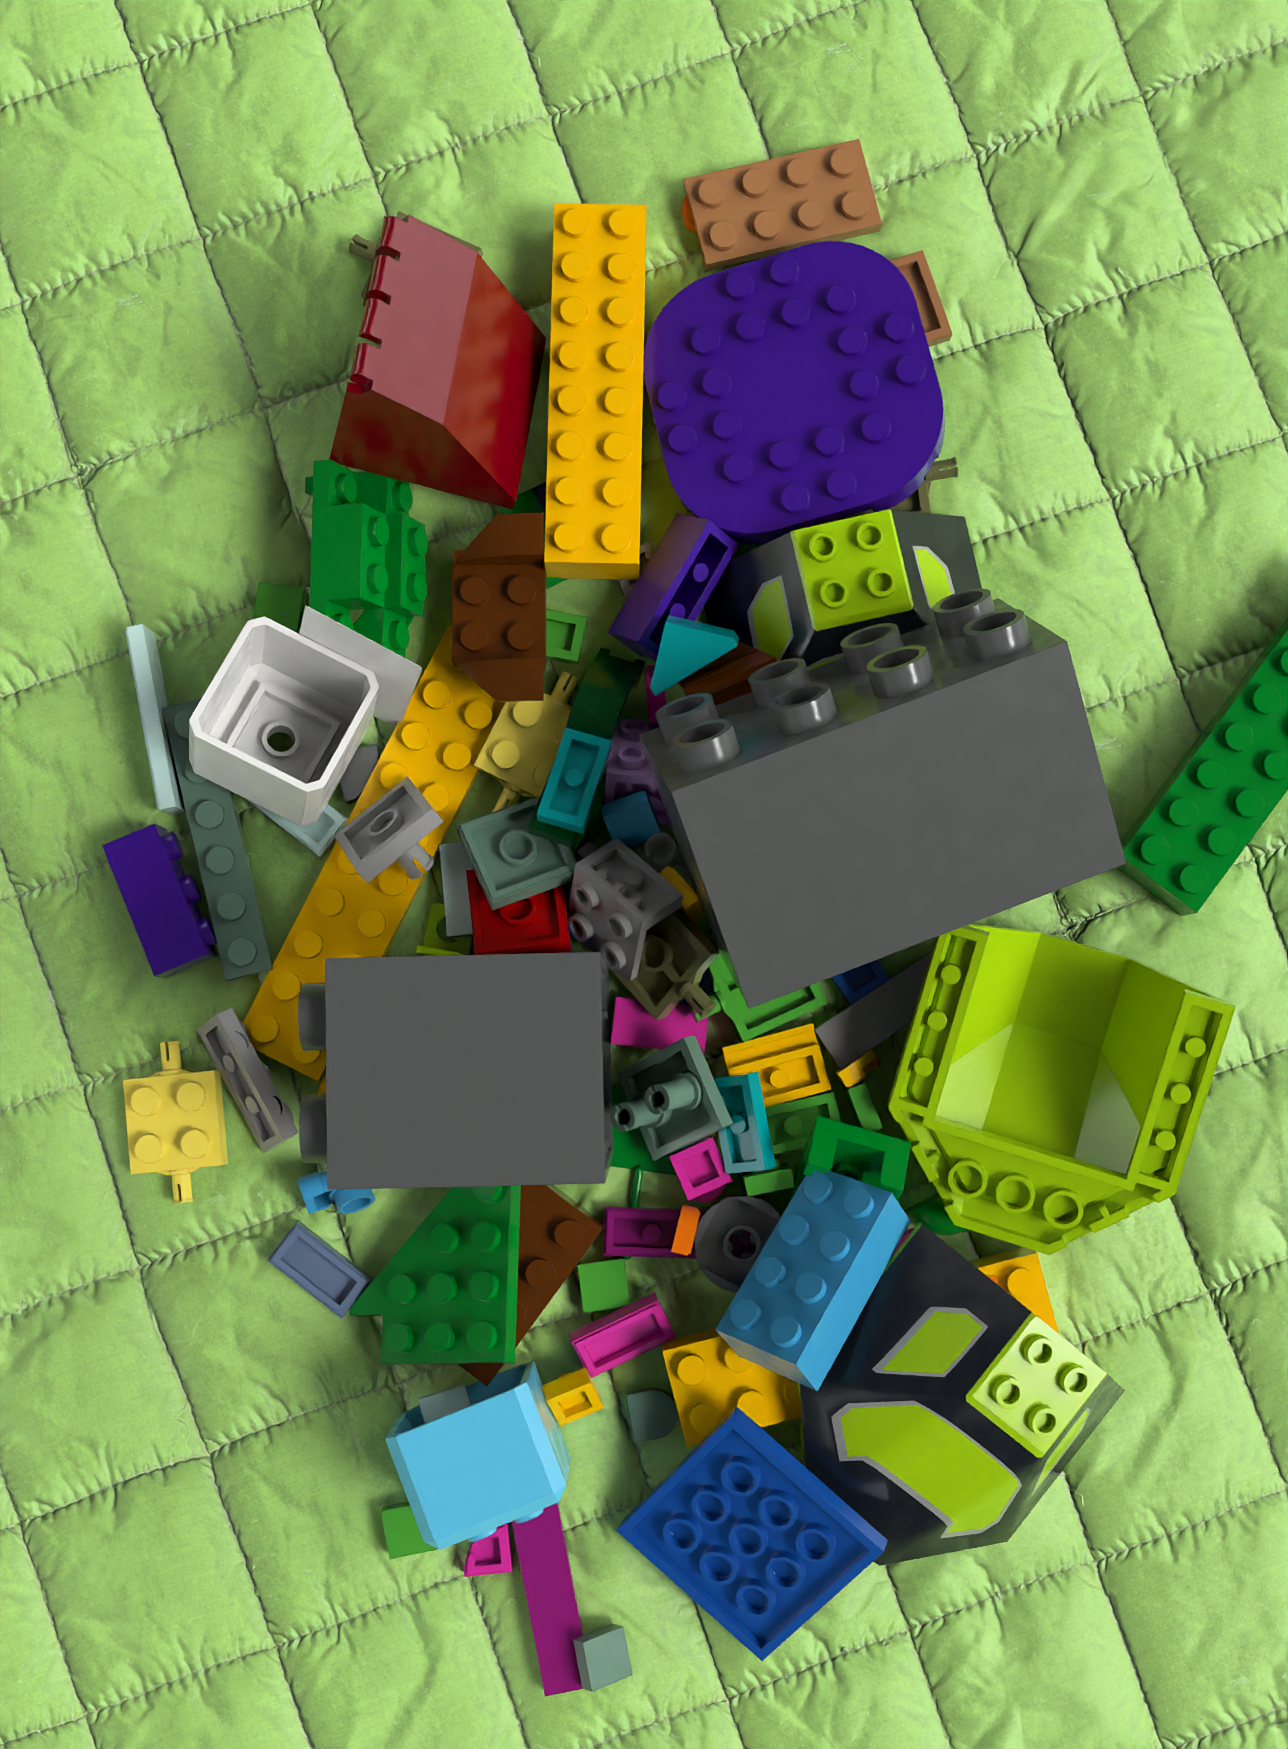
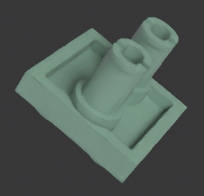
M695 1035L682 1038L617 1073L628 1101L619 1103L612 1108L610 1114L611 1122L619 1132L639 1127L653 1161L664 1158L733 1124Z

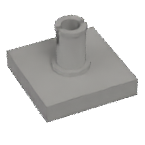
M407 776L334 835L355 870L367 883L395 861L406 871L409 878L417 879L423 876V874L417 868L413 859H417L427 872L434 863L433 857L418 842L444 821Z

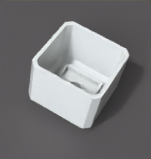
M265 616L248 620L189 719V759L194 773L300 826L317 822L370 727L379 691L375 673ZM282 732L288 734L293 739L294 745L288 751L278 752L268 745L267 739L274 733Z

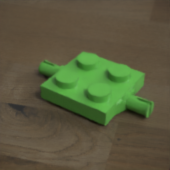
M720 953L706 969L712 981L713 994L709 995V998L716 1003L715 1009H712L713 1011L706 1017L721 1011L730 1020L740 1043L827 1004L819 983H815L749 1009ZM688 1004L690 1012L695 1011L694 1008L690 1004ZM698 1013L692 1015L696 1023L704 1019Z

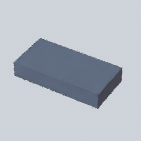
M300 1221L295 1223L267 1260L341 1319L373 1279Z

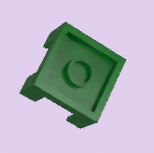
M817 1116L796 1165L793 1179L795 1187L791 1188L789 1203L805 1175L812 1176L814 1170L822 1173L832 1171L891 1192L898 1201L904 1190L911 1142Z

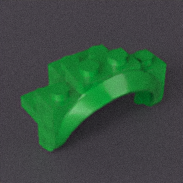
M331 459L314 461L313 476L305 477V493L313 495L310 608L405 658V649L409 644L408 627L414 617L423 616V601L427 596L425 554L428 550V537L425 532V525L409 516V510L413 504L409 482L366 471L353 472ZM365 609L360 617L352 623L350 610Z

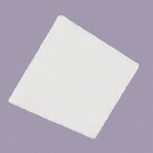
M305 606L299 634L373 671L379 685L373 716L396 727L398 721L402 722L422 667L318 611Z

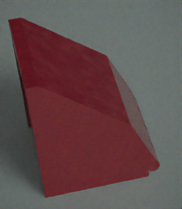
M410 214L403 219L395 216H384L363 302L365 308L358 337L376 343L377 346L375 347L368 343H358L356 345L349 376L350 380L354 383L348 382L329 459L343 466L513 509L517 499L546 337L478 252Z

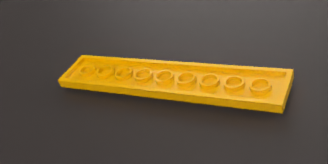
M448 625L412 694L402 722L398 721L345 824L347 826L408 776L444 821L418 842L433 859L437 856L440 850L439 844H443L480 772L473 765L505 702H497L467 674L453 665L451 625ZM336 841L272 965L273 969L269 971L243 1021L249 1033V1041L255 1050L316 1081L322 1080L326 1072V1050L304 1051L300 1043L298 1003L301 986L307 983H325V958L385 957L428 873L417 859H413V862L423 874V876L417 879L409 878L406 871L395 861L367 883L355 870L340 844Z

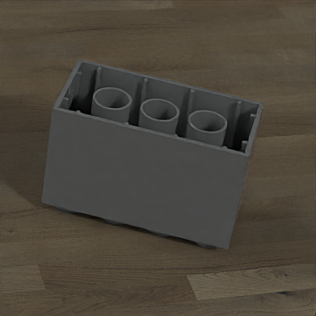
M984 588L970 589L952 594L938 601L932 608L936 622L900 635L898 626L893 623L869 626L851 633L841 641L840 645L844 654L842 658L811 670L807 669L805 660L800 658L780 660L756 670L749 676L748 681L752 692L716 706L711 694H692L676 699L664 705L656 712L655 716L659 727L640 734L639 738L693 888L700 898L702 913L710 935L749 1009L1126 864L1070 650L1065 639L1026 616L1022 610L1013 608L999 598L993 600L990 590Z
M600 952L325 958V983L302 984L298 1003L300 1043L304 1051L326 1050V1092L322 1093V1095L304 1096L302 1099L299 1116L300 1152L302 1161L305 1164L327 1163V1190L604 1184L606 1182L613 1158V1130L610 1118L612 1110L609 968Z

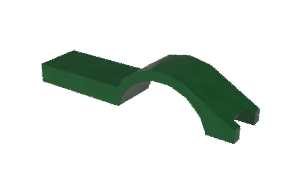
M601 647L579 687L565 729H573L612 741L625 702L633 688H637L645 668V661L636 659L633 663L610 655V650ZM548 776L528 825V832L534 836L574 848L579 835L578 832L537 821V811L549 779Z

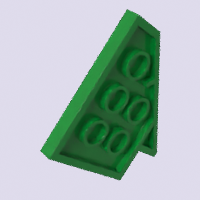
M521 1185L451 1187L350 1307V1315L383 1316L380 1364L515 1363Z

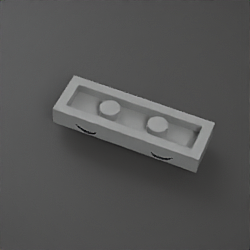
M229 1008L216 1014L198 1028L199 1035L263 1154L298 1134L299 1132L294 1124V1117L290 1108L282 1102L272 1083L268 1067L260 1061L249 1041V1033L246 1026L238 1020L233 1009Z

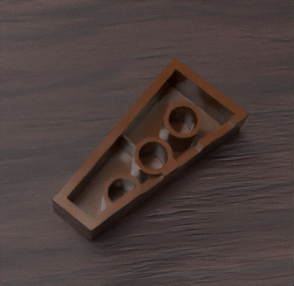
M521 1185L516 1347L604 1227V1222L554 1185ZM504 1363L458 1365L488 1387Z

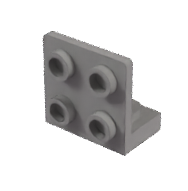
M616 838L575 864L567 914L569 930L578 941L584 942L594 952H600L609 969L617 971L625 980L630 982L638 974L646 930L681 908L683 894Z

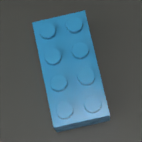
M814 1170L812 1176L805 1175L718 1324L716 1331L739 1357L818 1391L911 1223L910 1219L891 1192L832 1171L822 1173Z

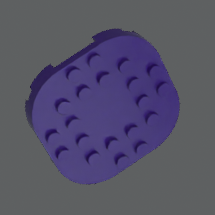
M816 242L708 275L691 283L677 293L659 313L649 332L644 349L643 373L671 484L682 505L691 516L710 520L737 543L764 545L793 530L815 526L873 509V513L888 510L907 499L922 485L924 476L931 468L934 460L940 455L945 433L943 398L917 302L908 281L900 270L874 250L849 242Z

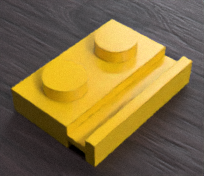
M813 1023L721 1048L728 1075L758 1071L765 1107L831 1090Z

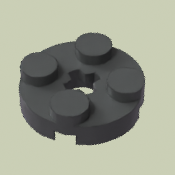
M746 1194L727 1195L710 1205L700 1217L694 1237L695 1256L705 1276L716 1286L737 1293L779 1222L781 1216L778 1211L763 1199L747 1196ZM743 1230L749 1231L751 1233L749 1240L755 1245L751 1253L743 1251L740 1256L731 1253L733 1251V1244L728 1241L729 1237L732 1234L740 1235Z

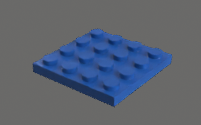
M738 1407L721 1421L622 1520L617 1529L619 1534L761 1661L769 1656L884 1552L888 1541Z

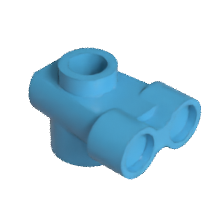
M327 1171L319 1174L315 1172L297 1179L308 1214L326 1209L335 1202L339 1213L350 1214L367 1208L375 1201L372 1189L327 1190Z

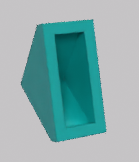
M669 615L665 622L650 686L654 695H658L737 647L739 641L737 634L734 630Z

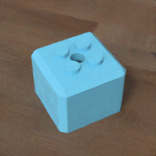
M534 1361L523 1363L496 1374L488 1387L480 1381L466 1386L471 1405L430 1422H424L420 1405L411 1408L399 1416L386 1436L387 1446L424 1543L441 1550L466 1539L469 1542L479 1541L496 1532V1527L513 1520H515V1523L531 1520L543 1513V1508L560 1501L567 1484L571 1456L558 1422L545 1400L542 1390L543 1383Z

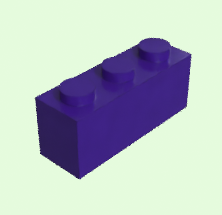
M676 513L608 633L636 654L656 661L668 616H676L692 621L697 619L739 544L708 519Z
M152 824L102 845L154 977L167 978L217 957L213 946L217 944L213 924L208 917L202 919L196 904L197 901L201 900V894L192 875L188 874L185 876L179 862V858L184 857V852L173 831L168 833L166 828Z

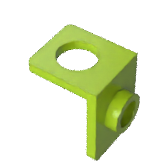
M433 903L430 908L424 946L417 945L416 953L426 956L470 955L473 936L461 937L453 943L444 942L439 937L437 926L440 920L446 917L445 905Z

